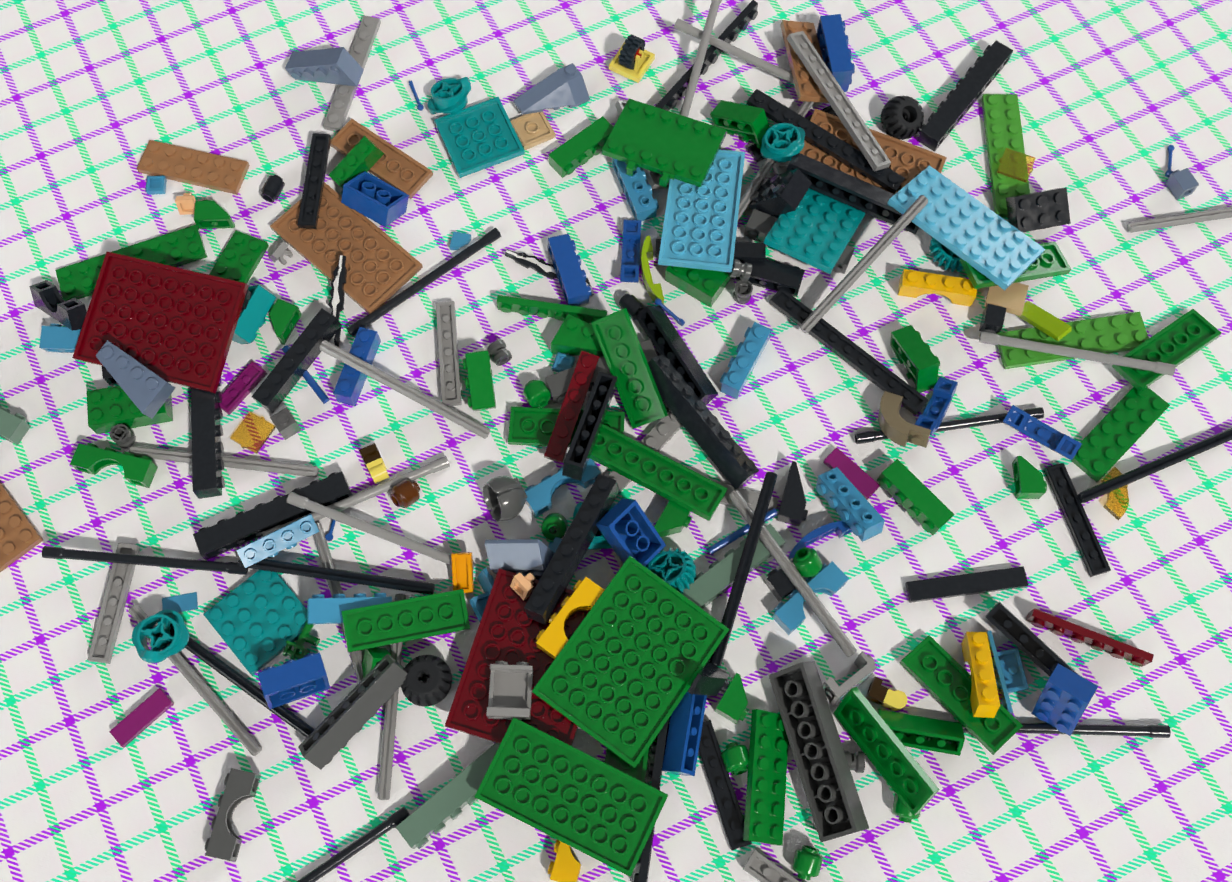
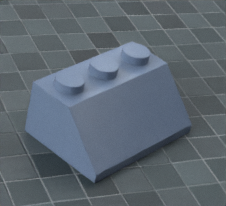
M539 539L485 540L490 570L496 575L500 568L516 574L520 572L523 576L531 573L536 579H540L554 555V552Z

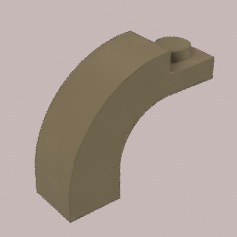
M884 391L878 413V422L883 433L900 446L905 447L907 442L926 448L931 430L905 421L899 413L903 396Z

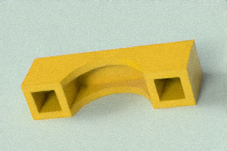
M904 269L899 279L898 295L917 298L924 294H939L949 298L952 304L971 307L976 298L977 289H974L971 281L966 278Z
M587 577L583 581L579 580L573 588L575 592L571 597L567 596L561 603L562 609L558 614L555 612L548 621L550 625L546 630L542 629L536 637L537 647L553 659L557 657L568 642L564 632L565 623L568 618L578 611H590L604 592L603 588Z
M966 631L961 647L964 662H968L971 671L970 701L973 717L995 718L1000 707L988 635L987 632Z
M556 840L554 852L557 853L555 862H550L547 874L551 875L550 880L577 882L582 865L573 857L569 845Z

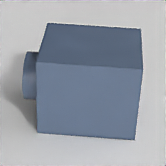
M1188 168L1172 172L1169 175L1170 178L1165 183L1176 200L1191 195L1199 186V183Z

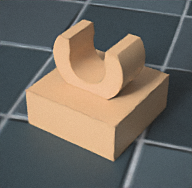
M192 193L176 196L175 202L179 214H194L195 196H192Z
M519 572L514 576L510 587L525 600L530 596L534 587L533 581L536 578L531 573L524 577Z

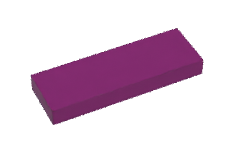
M251 361L222 393V403H219L220 408L230 415L267 375V372Z
M837 447L823 461L831 470L838 467L866 500L880 487L873 478Z
M159 688L109 732L120 746L125 748L173 706L174 703Z

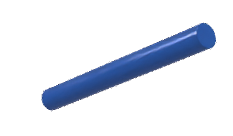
M286 345L282 348V351L286 354L290 347ZM305 371L302 377L323 404L330 400L310 373Z
M775 508L766 513L764 523L778 515ZM750 525L743 526L707 548L709 553L712 555L747 534Z

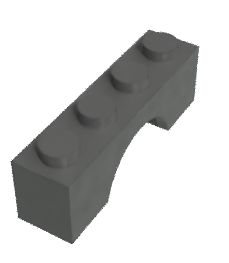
M233 768L226 775L224 794H221L218 800V814L213 818L211 824L213 829L211 837L205 843V856L236 862L242 839L235 834L232 828V815L235 808L242 801L255 797L261 775Z

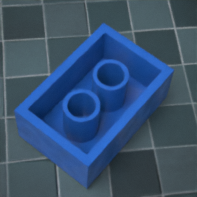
M364 171L343 185L341 203L386 227L406 213L409 195Z
M622 498L596 523V526L623 564L631 556L643 566H646L666 546L637 501L633 499Z
M309 653L301 659L288 660L283 665L267 667L262 672L257 673L269 709L330 689L320 653Z
M1058 664L1048 679L1031 714L1035 715L1039 720L1052 725L1058 731L1071 736L1096 692L1098 685Z

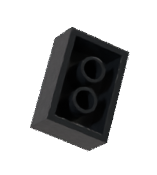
M798 168L791 171L788 170L782 174H776L761 181L760 188L752 195V200L748 206L752 210L756 209L771 216L795 211L812 183Z
M1067 187L1006 198L1008 222L1021 232L1071 224Z

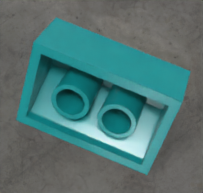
M260 285L250 286L247 289L252 295L246 310L241 309L232 339L234 342L250 344L256 339L257 330L265 323V317L270 312V308L277 298Z

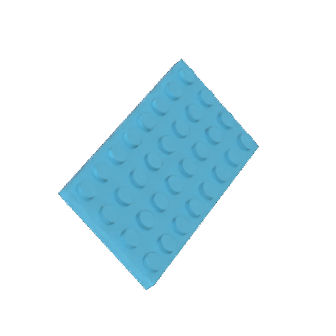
M719 150L701 187L677 179H670L658 265L732 272L745 152Z
M930 165L893 195L887 203L903 215L921 195H924L928 199V204L911 222L969 263L1003 290H1006L1045 251V248Z

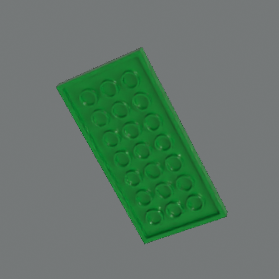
M513 717L474 797L631 877L668 794Z

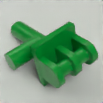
M306 621L296 643L286 641L287 645L283 651V656L286 657L288 655L290 659L298 660L310 653V650L303 647L305 642L318 646L320 639L310 635L314 624L307 625Z

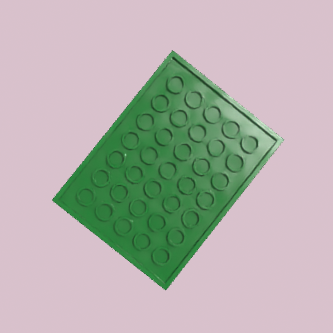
M629 556L531 692L635 768L694 682L698 673L703 669L723 640L729 628L633 557Z

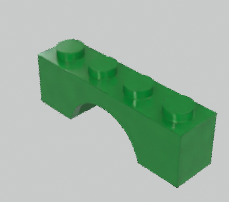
M79 443L70 463L77 471L96 475L104 467L119 465L124 469V478L131 484L150 488L158 468L149 457L141 456V458L134 457L135 455L125 451L118 453L109 447L101 449L92 443H87V445Z

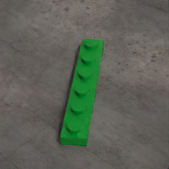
M502 295L497 297L498 310L505 313L516 312L525 316L530 314L537 315L540 318L551 317L560 321H564L566 316L570 314L587 323H592L607 316L606 310Z

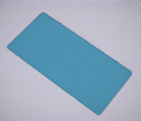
M197 592L162 598V610L183 612L198 609Z

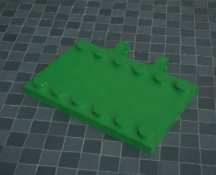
M628 99L602 148V155L626 162V174L633 176V171H636L637 167L661 174L662 177L659 178V185L663 187L667 186L670 179H677L701 187L725 139L727 130Z

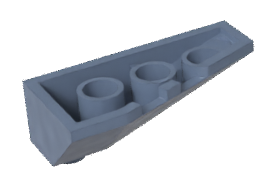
M572 63L558 69L514 99L513 103L522 114L543 112L544 109L550 108L559 110L560 107L569 106V108L577 107L590 101L582 74Z

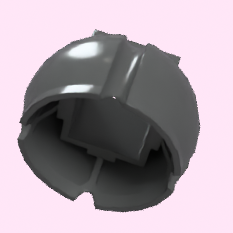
M498 476L484 484V500L487 508L492 509L490 514L496 521L511 520L519 515L524 507L527 495L517 477Z

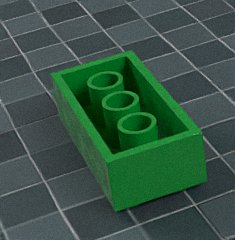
M120 386L87 391L88 426L96 434L108 433L118 424L126 425L131 429L173 421L171 395L151 419L141 413Z

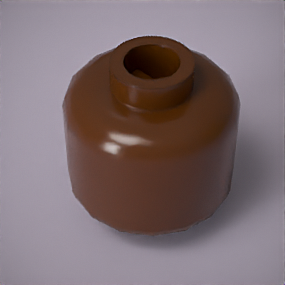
M402 480L392 488L391 500L397 507L408 508L419 500L420 487L415 481Z

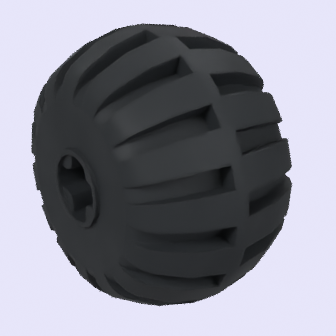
M904 95L890 99L881 112L880 120L881 124H883V130H886L889 136L902 140L916 135L924 121V112L921 111L922 107L918 105L919 102L912 97Z
M421 655L413 658L404 668L407 675L401 688L405 697L413 704L423 707L432 706L441 702L449 693L452 686V674L447 663L441 658L434 655ZM425 675L430 677L426 683L421 681Z

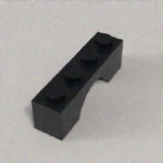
M48 280L29 286L37 308L72 331L82 329L87 314L84 303L76 298L64 301L57 287Z

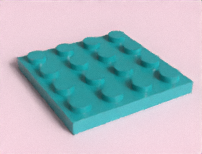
M499 97L434 120L459 178L525 154Z
M258 570L203 614L252 676L285 649L287 640L290 642L296 641L307 621L306 607L279 574L264 570Z

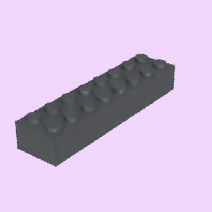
M801 662L768 675L820 842L869 829L815 662Z

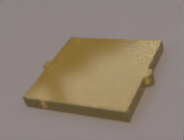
M1006 148L1002 158L999 160L1000 165L997 173L1027 183L1030 173L1033 172L1032 167L1035 157Z
M249 412L230 439L240 444L243 449L247 448L257 454L276 426L267 422L264 417L260 418Z

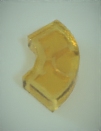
M1114 467L1101 482H1106L1122 475V473ZM1128 485L1107 493V501L1103 507L1117 520L1121 519L1129 504Z

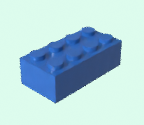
M841 14L820 16L816 34L823 61L842 90L847 92L849 85L852 83V74L855 73V65L851 63L852 52L851 49H848L845 21H842Z

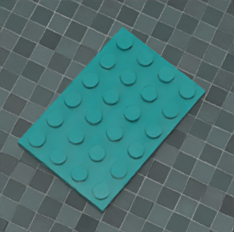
M809 188L795 211L779 216L765 237L763 244L831 274L866 213Z

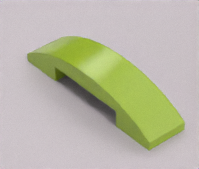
M646 236L641 254L643 283L653 302L656 298H659L664 304L661 283L653 284L648 261L653 260V247L650 236Z

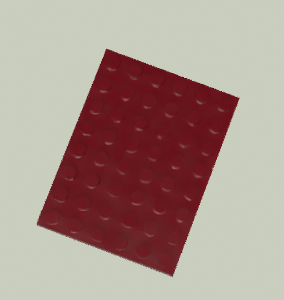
M106 252L72 358L103 366L96 357V354L108 340L167 382L216 393L249 285L243 282Z
M500 568L498 569L445 723L447 728L501 744L512 719H488L486 716L489 703L490 664H495L496 661H506L508 665H516V662H528L529 666H533V690L554 661L553 658L540 650L536 645L537 635L542 629L546 630L550 623L544 625L528 618L524 608L539 580L535 579L533 581L534 587L530 596L523 600L510 587L514 576L517 574ZM566 588L553 614L555 612L559 613L562 609L561 603L567 596L571 597L575 591ZM578 611L568 618L564 627L568 640L589 611ZM532 693L531 719L521 721L572 746L578 726Z

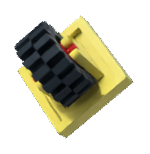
M631 34L609 64V70L639 83L654 61L655 54L644 50L645 41Z

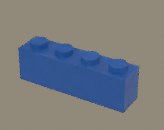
M569 233L548 238L547 248L566 304L571 306L588 304L589 296L592 295L590 285H586V273L584 270H581V259L575 253L576 245L574 240H571Z
M359 327L349 353L372 365L381 343L378 332ZM344 364L333 392L336 400L340 403L356 406L367 375Z
M687 691L671 714L662 771L675 775L695 776L707 695L690 694Z

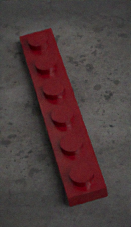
M581 351L544 458L563 463L598 364L599 356Z
M1034 608L1027 615L1026 620L1032 622L1031 624L1035 627H1045L1056 635L1071 637V640L1076 643L1089 644L1094 650L1107 651L1115 658L1130 660V663L1135 666L1143 667L1153 660L1154 654Z

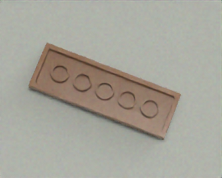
M782 20L780 26L798 101L829 103L787 40L789 34L804 31L823 60L814 23Z
M352 118L331 139L330 146L345 156L364 136L370 139L384 155L373 165L369 172L408 194L409 199H412L433 176L432 170Z
M149 140L137 170L139 173L147 175L165 176L170 180L238 195L250 165L247 161Z

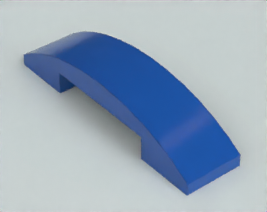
M641 220L623 221L620 282H639Z
M939 377L933 389V395L923 414L919 415L915 425L930 429V435H933L945 417L958 382Z
M1014 405L1011 406L1002 421L1070 460L1074 458L1082 443L1039 421Z
M843 521L832 522L818 527L805 535L794 546L788 558L793 562L797 550L834 532L841 538L851 533L852 530Z

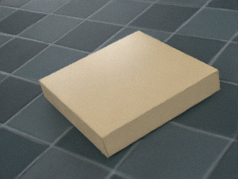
M543 112L525 114L510 120L524 151L556 138V134Z
M1016 282L1012 283L1006 290L999 286H991L988 289L984 306L992 304L1004 307L1007 313L1021 316L1029 285Z

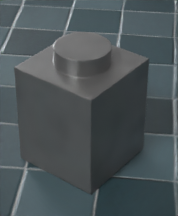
M287 407L270 417L284 440L301 431Z

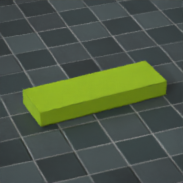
M1030 301L1025 302L1021 316L1016 315L1057 341L1072 331V326Z

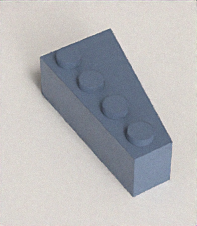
M344 47L292 52L285 67L295 80L356 87L364 71Z
M108 340L96 354L98 360L141 413L151 419L175 390L173 385Z

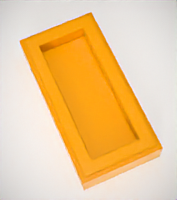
M472 552L452 553L453 591L463 589L464 593H473Z

